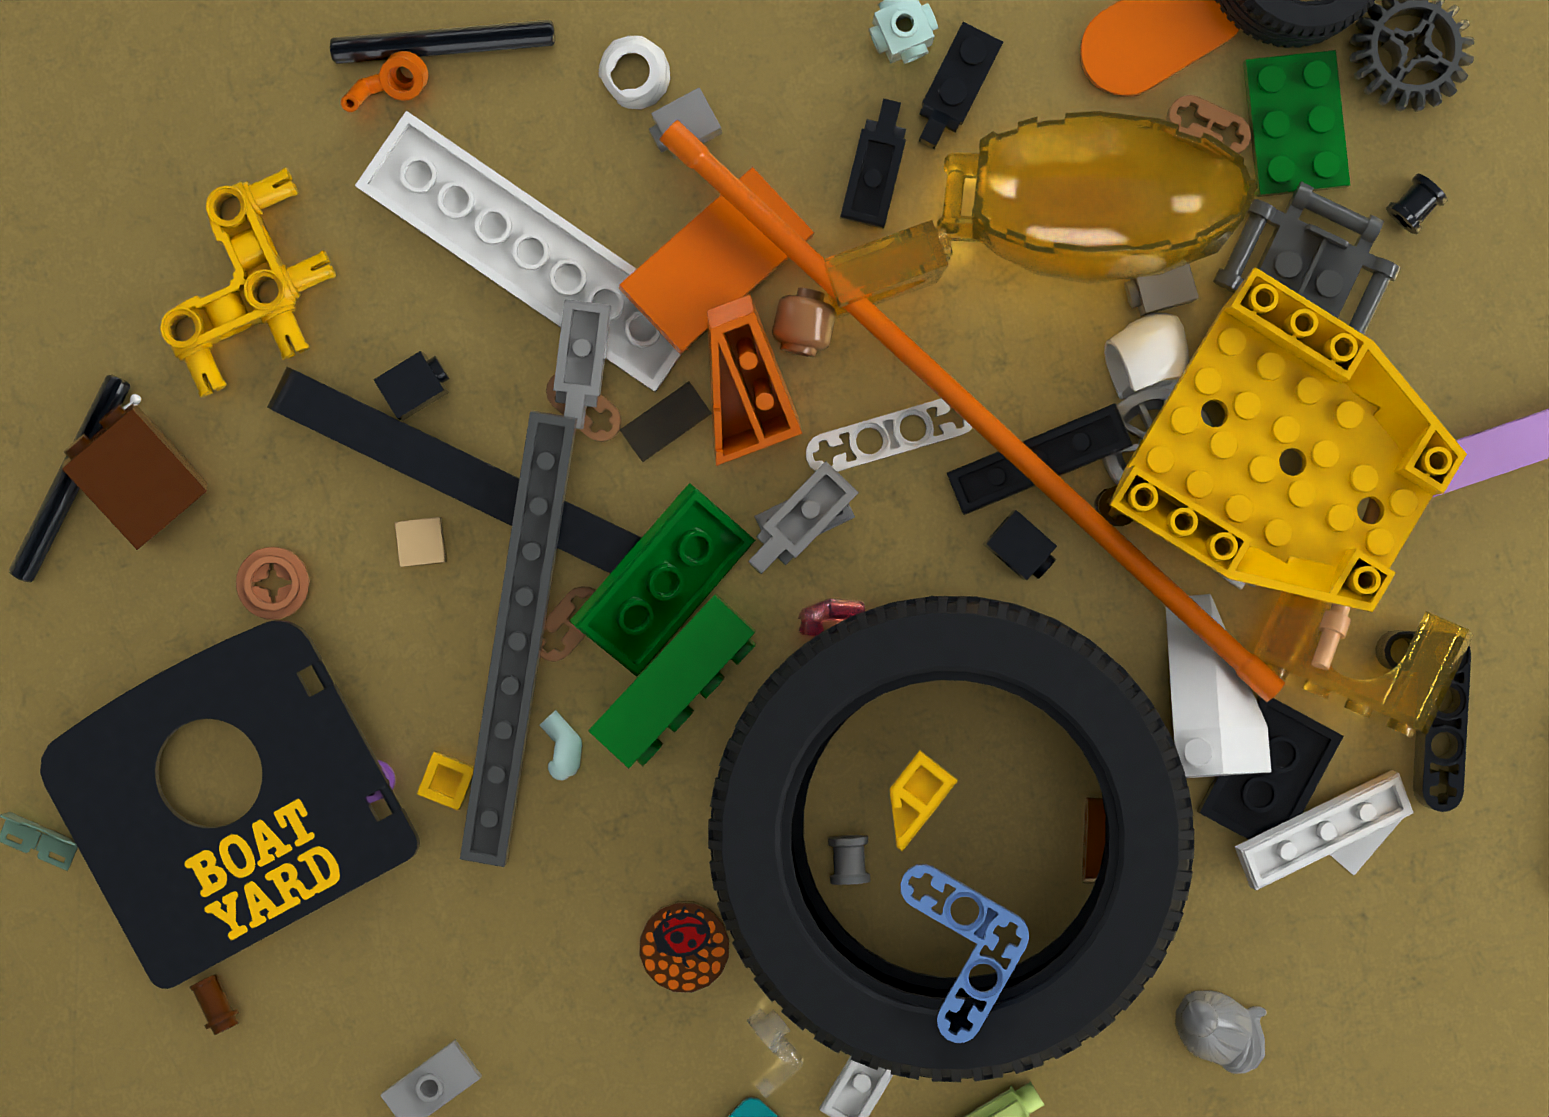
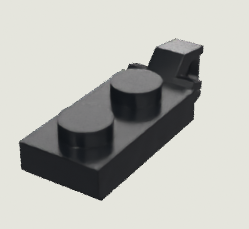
M965 22L962 23L922 102L923 107L919 115L929 120L919 138V142L935 149L945 128L956 133L959 125L963 124L1003 41Z
M883 98L878 122L866 120L865 128L861 130L840 219L884 229L906 139H904L906 129L896 126L901 102Z

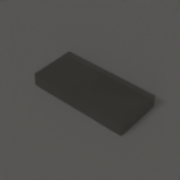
M688 381L624 426L620 431L641 461L645 462L712 413Z

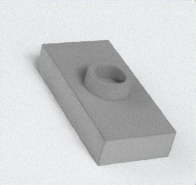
M455 1039L382 1092L380 1096L395 1117H428L478 1081L482 1075Z

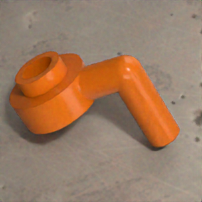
M408 51L396 52L382 65L379 74L359 79L343 96L341 106L347 112H354L369 95L383 91L397 100H411L427 84V67L423 60L414 53ZM403 66L410 70L413 78L405 77L400 68Z

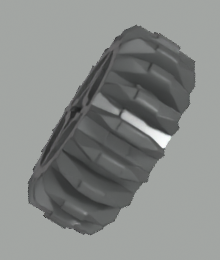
M1382 0V6L1374 3L1367 10L1370 18L1360 17L1356 22V26L1363 33L1354 34L1350 38L1352 45L1362 48V50L1353 52L1349 56L1350 62H1363L1364 67L1354 73L1356 80L1368 76L1372 81L1365 87L1364 92L1370 95L1379 88L1383 92L1379 97L1378 103L1383 106L1393 96L1396 97L1395 108L1397 111L1406 109L1410 99L1415 112L1424 109L1426 100L1432 107L1441 104V93L1448 97L1453 96L1457 92L1454 82L1462 83L1468 77L1466 71L1460 66H1469L1474 60L1472 55L1462 52V49L1471 47L1474 44L1473 37H1461L1460 32L1469 27V21L1461 20L1456 24L1452 18L1458 13L1459 6L1453 5L1445 11L1441 8L1445 0H1432L1431 3L1428 0ZM1411 15L1421 18L1412 31H1404L1397 27L1391 30L1384 26L1386 21L1398 16ZM1434 27L1440 33L1444 42L1445 59L1442 57L1443 52L1434 47L1431 35ZM1419 35L1415 43L1417 44L1415 52L1418 55L1404 65L1408 58L1407 53L1409 50L1406 45ZM1378 41L1382 42L1381 47L1389 52L1392 57V67L1389 73L1379 58ZM1413 68L1426 72L1431 69L1439 73L1434 81L1426 84L1412 85L1402 82Z

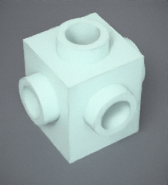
M884 0L878 4L880 10L875 12L872 23L874 27L869 28L872 41L878 53L886 52L890 64L900 59L906 64L928 54L927 48L932 46L935 37L933 30L938 29V24L928 3L921 5L919 0ZM907 17L911 20L913 28L908 32H902L896 27V22Z

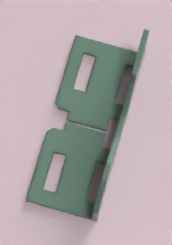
M12 812L0 815L1 818L6 819L0 832L1 843L24 853L30 852L31 848H36L39 851L38 859L66 871L69 870L78 849L74 839L40 826L38 823L27 820ZM9 833L23 839L22 844L7 839V834ZM50 851L65 857L64 863L49 857Z

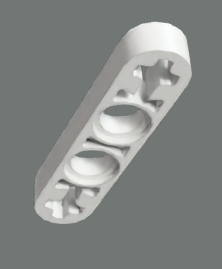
M937 399L819 434L808 443L806 460L810 468L816 472L824 463L820 460L815 461L813 458V453L819 451L818 443L827 441L829 447L843 445L844 443L839 438V435L846 433L849 434V447L856 460L847 462L846 453L834 456L832 467L837 472L962 436L973 427L964 419L962 422L963 427L957 429L953 422L939 425L940 430L943 432L942 435L933 436V421L926 410L936 408V417L950 412V406L943 399ZM915 415L924 421L926 432L922 439L911 442L902 437L900 424L907 416ZM865 428L876 429L882 436V447L874 454H865L857 447V435Z

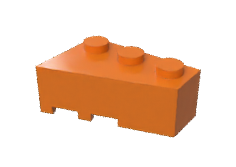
M751 295L708 310L713 448L716 466L798 436L802 434L798 414Z

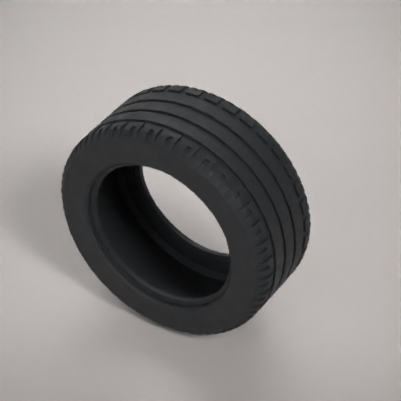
M977 596L922 597L892 602L867 610L821 632L789 656L757 690L758 692L752 701L748 703L736 723V728L732 737L727 742L719 763L720 769L718 777L715 778L710 807H712L711 819L708 822V849H711L712 859L709 864L713 889L717 891L719 898L717 903L726 931L730 930L734 939L732 944L744 966L751 969L756 976L754 981L770 1001L773 1002L775 1000L783 1008L781 1012L802 1031L806 1028L815 1035L814 1039L836 1053L842 1051L852 1056L850 1059L875 1070H878V1067L891 1070V1075L919 1080V1076L932 1078V1082H961V1079L974 1078V1081L1002 1078L1004 1073L1015 1071L1018 1074L1044 1065L1043 1061L1053 1057L1058 1059L1082 1046V1041L1090 1036L1094 1038L1113 1023L1115 1016L1122 1010L1126 1011L1144 990L1143 986L1149 978H1153L1167 954L1166 950L1170 942L1175 938L1184 914L1182 911L1185 902L1188 900L1194 859L1195 829L1193 828V810L1185 771L1173 739L1159 713L1127 671L1093 641L1055 618L1018 604ZM936 680L969 681L994 686L1018 695L1042 709L1067 731L1083 751L1096 774L1101 788L1105 811V845L1100 870L1091 894L1079 914L1064 932L1047 947L1016 965L979 1032L973 1039L965 1043H954L947 1040L941 1034L937 1024L939 1009L957 977H938L910 971L884 960L853 938L829 911L819 893L808 864L804 841V808L809 783L817 762L833 735L851 715L875 698L911 684ZM996 972L969 977L971 985L979 991L992 989L998 979ZM960 988L956 996L965 998L960 1010L957 1013L950 1010L946 1013V1017L951 1020L949 1029L956 1033L961 1027L969 1029L973 1023L967 1019L973 1003L979 1009H983L986 1001L972 998L963 988Z

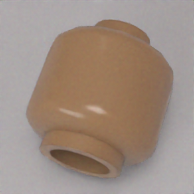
M798 288L797 295L783 296L779 300L772 335L781 343L780 350L796 355L815 357L817 351H822L829 347L836 319V310L832 305L823 302L825 295L823 292Z

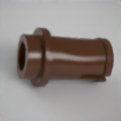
M217 974L190 986L208 1022L204 1026L206 1029L211 1028L214 1036L239 1024L235 1016L239 1014L238 1009H232L218 981Z

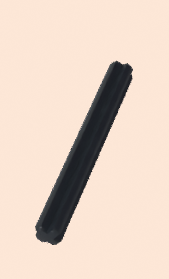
M537 20L333 37L330 40V54L335 63L386 60L392 54L399 51H408L422 57L552 46L555 43V29L551 20Z
M107 375L74 441L83 434L91 439L103 428L99 421L119 404L122 405L130 389L128 382L114 375ZM63 463L9 568V573L21 581L32 582L35 579L80 489L63 471Z

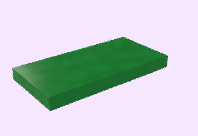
M689 483L571 618L570 622L637 677L756 540Z

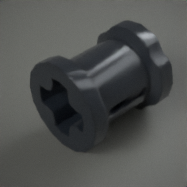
M1419 173L1413 177V185L1397 203L1391 202L1386 207L1389 215L1401 227L1412 234H1418L1421 231L1422 227L1420 224L1437 205L1443 206L1448 201L1446 194L1429 178Z

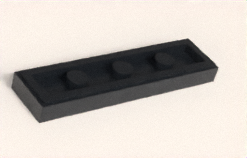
M1116 403L1022 441L1059 476L1133 446ZM999 451L947 472L963 515L1035 487Z

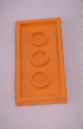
M753 167L739 178L746 187L806 242L813 237L814 232ZM720 195L619 284V289L681 355L708 331V310L747 296L789 257L728 200Z

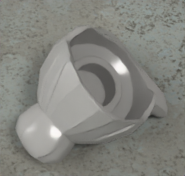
M1212 990L1193 991L1184 997L1176 1010L1175 1026L1183 1044L1194 1056L1219 1064L1233 1074L1247 1073L1256 1069L1265 1057V1037L1260 1024L1261 1017L1267 1015L1264 1008L1252 1006L1246 1009L1228 995Z

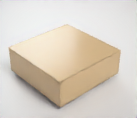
M441 517L395 522L400 567L446 562Z

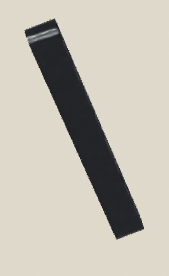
M286 367L267 408L512 526L520 478L294 369ZM565 501L557 548L611 574L642 537Z

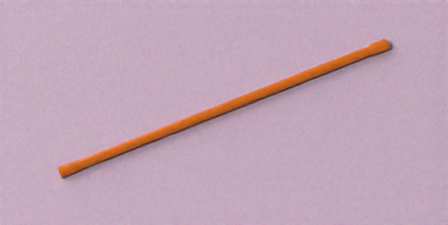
M676 120L659 139L661 143L687 167L694 169L1157 597L1236 671L1237 676L1265 702L1270 701L1279 693L1285 685V681L1258 656L1244 648L709 152L707 146L679 120Z

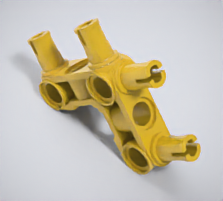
M286 167L251 185L248 181H241L232 186L217 187L210 193L206 201L207 215L216 240L225 246L235 268L232 274L234 279L230 280L229 286L203 298L194 296L168 311L161 320L160 330L162 337L170 344L175 357L179 358L180 362L185 361L200 397L213 394V390L219 391L227 386L210 352L213 344L257 324H268L283 360L296 356L289 338L296 352L302 353L310 348L292 313L296 310L295 301L301 296V291L329 278L336 277L333 266H330V259L324 250L290 267L283 264L261 215L263 214L262 209L292 195L299 194L296 185L292 183L293 178ZM228 198H238L241 206L239 214L234 219L223 220L220 214L222 203ZM275 280L279 289L277 297L270 303H261L257 294L259 286L264 281ZM191 317L195 324V332L190 339L179 341L175 332L176 325L181 319Z

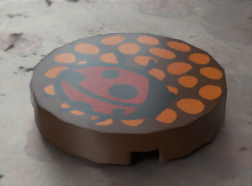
M677 901L661 907L647 921L640 937V958L646 973L659 986L673 992L692 993L708 987L722 974L729 958V936L723 921L710 909L696 902Z

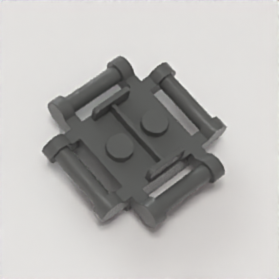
M1302 181L1298 184L1285 213L1264 201L1253 198L1247 209V213L1250 215L1225 268L1218 270L1213 282L1235 293L1244 281L1241 275L1265 224L1268 223L1274 226L1275 229L1256 268L1336 318L1339 317L1361 268L1373 273L1349 326L1365 335L1389 282L1396 280L1401 269L1397 264L1369 253L1380 233L1384 220L1373 215L1367 218L1313 192L1314 187ZM1303 209L1310 210L1358 233L1359 237L1355 245L1353 246L1348 241L1315 225L1298 220Z

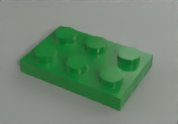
M1336 50L1246 59L1243 62L1257 197L1294 193L1301 181L1314 187L1313 191L1349 187L1350 176Z

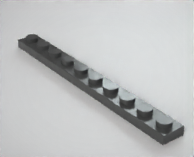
M534 410L530 411L461 847V860L505 867L507 864L578 418Z

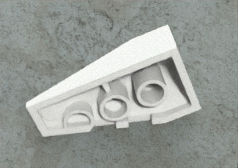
M1211 594L1189 596L1225 629ZM1166 607L1174 745L1179 754L1186 778L1270 773L1271 760L1268 726L1252 689L1237 676L1236 671Z

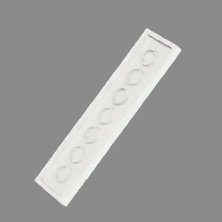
M408 111L403 114L355 186L559 327L562 324L565 299L611 305L605 358L656 393L681 355L620 291L619 284L630 276L636 268Z

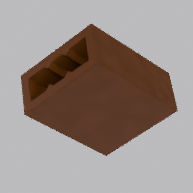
M133 402L126 409L119 404L99 421L103 428L91 439L85 434L76 439L64 451L68 458L64 461L62 469L133 547L138 550L207 492V482Z

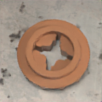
M266 547L253 552L243 561L237 573L236 589L240 601L252 614L264 619H281L294 614L307 599L310 579L304 562L290 550L279 547ZM272 563L277 577L292 581V584L278 588V596H275L276 603H274V597L271 596L270 589L255 586V582H262V579L269 578Z

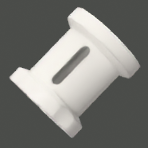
M843 835L828 838V845L833 847L834 874L830 876V884L852 885L871 882L870 874L865 871L864 845L868 844L867 835Z

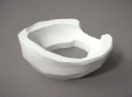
M626 36L612 41L604 51L599 64V77L619 105L627 109L641 110L655 105L666 93L670 82V66L662 49L643 36ZM629 53H637L643 56L650 67L647 81L636 89L619 90L611 78V72L614 70L617 61Z

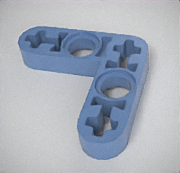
M916 864L910 867L903 875L900 886L904 900L915 909L976 943L937 1015V1024L941 1034L947 1040L954 1043H965L973 1039L979 1032L1024 953L1029 941V930L1025 921L1007 908L934 866ZM924 873L930 874L933 877L931 886L941 893L944 891L945 884L955 888L946 898L942 913L932 909L937 904L938 899L929 894H924L921 899H917L912 895L914 887L909 883L912 876L920 879ZM960 897L972 898L979 907L977 919L970 924L963 925L957 923L951 915V905ZM1009 922L1017 925L1016 935L1021 939L1017 945L1010 942L1006 945L1001 957L1011 960L1006 967H1003L994 957L980 954L984 945H987L993 952L999 941V936L994 932V929L997 925L1005 928ZM978 964H988L997 973V982L988 991L976 990L969 981L971 969ZM960 988H963L972 998L986 1001L983 1009H979L973 1003L967 1019L973 1023L969 1029L961 1027L956 1033L949 1029L951 1020L946 1017V1013L949 1010L955 1013L960 1010L965 998L956 996Z

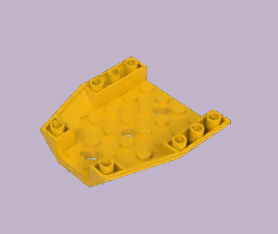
M1254 267L1217 315L1125 467L1109 506L1227 579L1373 612L1396 572L1390 569L1395 558L1433 495L1445 492L1467 453L1373 340ZM1207 401L1219 403L1224 410V420L1218 427L1207 425L1201 417L1202 407ZM1287 449L1296 451L1302 459L1301 470L1294 476L1284 473L1279 464L1281 454ZM1364 498H1371L1376 501L1380 509L1378 519L1372 524L1363 522L1357 513L1358 504Z

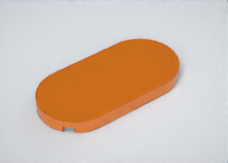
M1120 0L1100 12L1087 26L1081 40L1080 62L1086 77L1099 90L1108 94L1121 95L1122 97L1138 96L1224 45L1240 29L1234 25V21L1230 22L1226 18V13H1222L1220 9V3L1217 4L1215 0Z

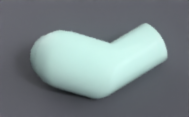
M555 710L539 726L555 742L553 760L548 763L549 773L553 778L562 781L566 780L569 776L575 775L580 768L582 740Z

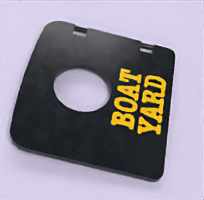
M274 620L263 623L230 637L160 672L120 695L54 739L47 746L41 758L40 774L47 792L146 974L155 986L162 989L173 988L408 861L416 855L420 846L418 833L390 787L389 780L386 778L381 765L336 683L334 684L323 664L322 657L314 642L302 627L290 621ZM311 665L324 688L313 696L299 673ZM201 719H215L229 723L241 730L251 740L259 754L262 766L260 792L250 810L233 823L222 826H203L193 823L178 814L163 794L159 780V762L162 751L169 738L179 728L189 722ZM380 790L392 812L391 815L382 820H379L371 803L366 798Z

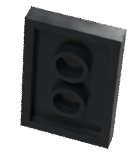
M1258 696L1256 701L1268 726L1271 772L1215 776L1197 810L1198 813L1248 840L1303 813L1344 737L1274 698L1265 702L1260 696Z

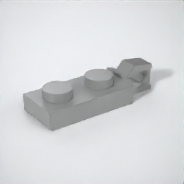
M565 299L553 391H556L555 402L565 404L564 416L578 418L576 429H584L587 406L597 408L598 396H601L612 306Z
M825 461L763 525V530L756 537L764 545L748 561L749 564L760 574L777 558L787 565L792 558L796 559L859 492Z

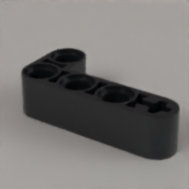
M1388 631L1380 637L1375 648L1376 657L1380 664L1386 669L1419 673L1413 776L1414 796L1425 807L1440 812L1451 811L1459 805L1464 794L1471 670L1470 646L1461 636L1450 633ZM1403 638L1409 645L1410 653L1406 661L1397 664L1392 659L1390 650L1396 640ZM1448 641L1455 649V656L1450 664L1442 666L1437 660L1436 652L1441 643ZM1446 686L1452 693V703L1448 709L1439 711L1434 705V695L1438 689ZM1440 732H1444L1450 739V747L1444 755L1437 757L1431 748L1432 739ZM1430 763L1449 766V770L1439 769V771L1430 769ZM1439 783L1446 785V793H1440L1437 797L1430 794L1431 786H1438Z

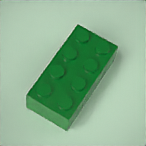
M715 594L597 720L588 732L628 769L636 761L643 767L662 747L663 743L658 739L662 732L668 727L675 733L692 715L694 710L689 706V703L699 693L706 699L720 685L725 676L719 671L731 659L738 665L756 646V643L750 639L756 630L722 598Z

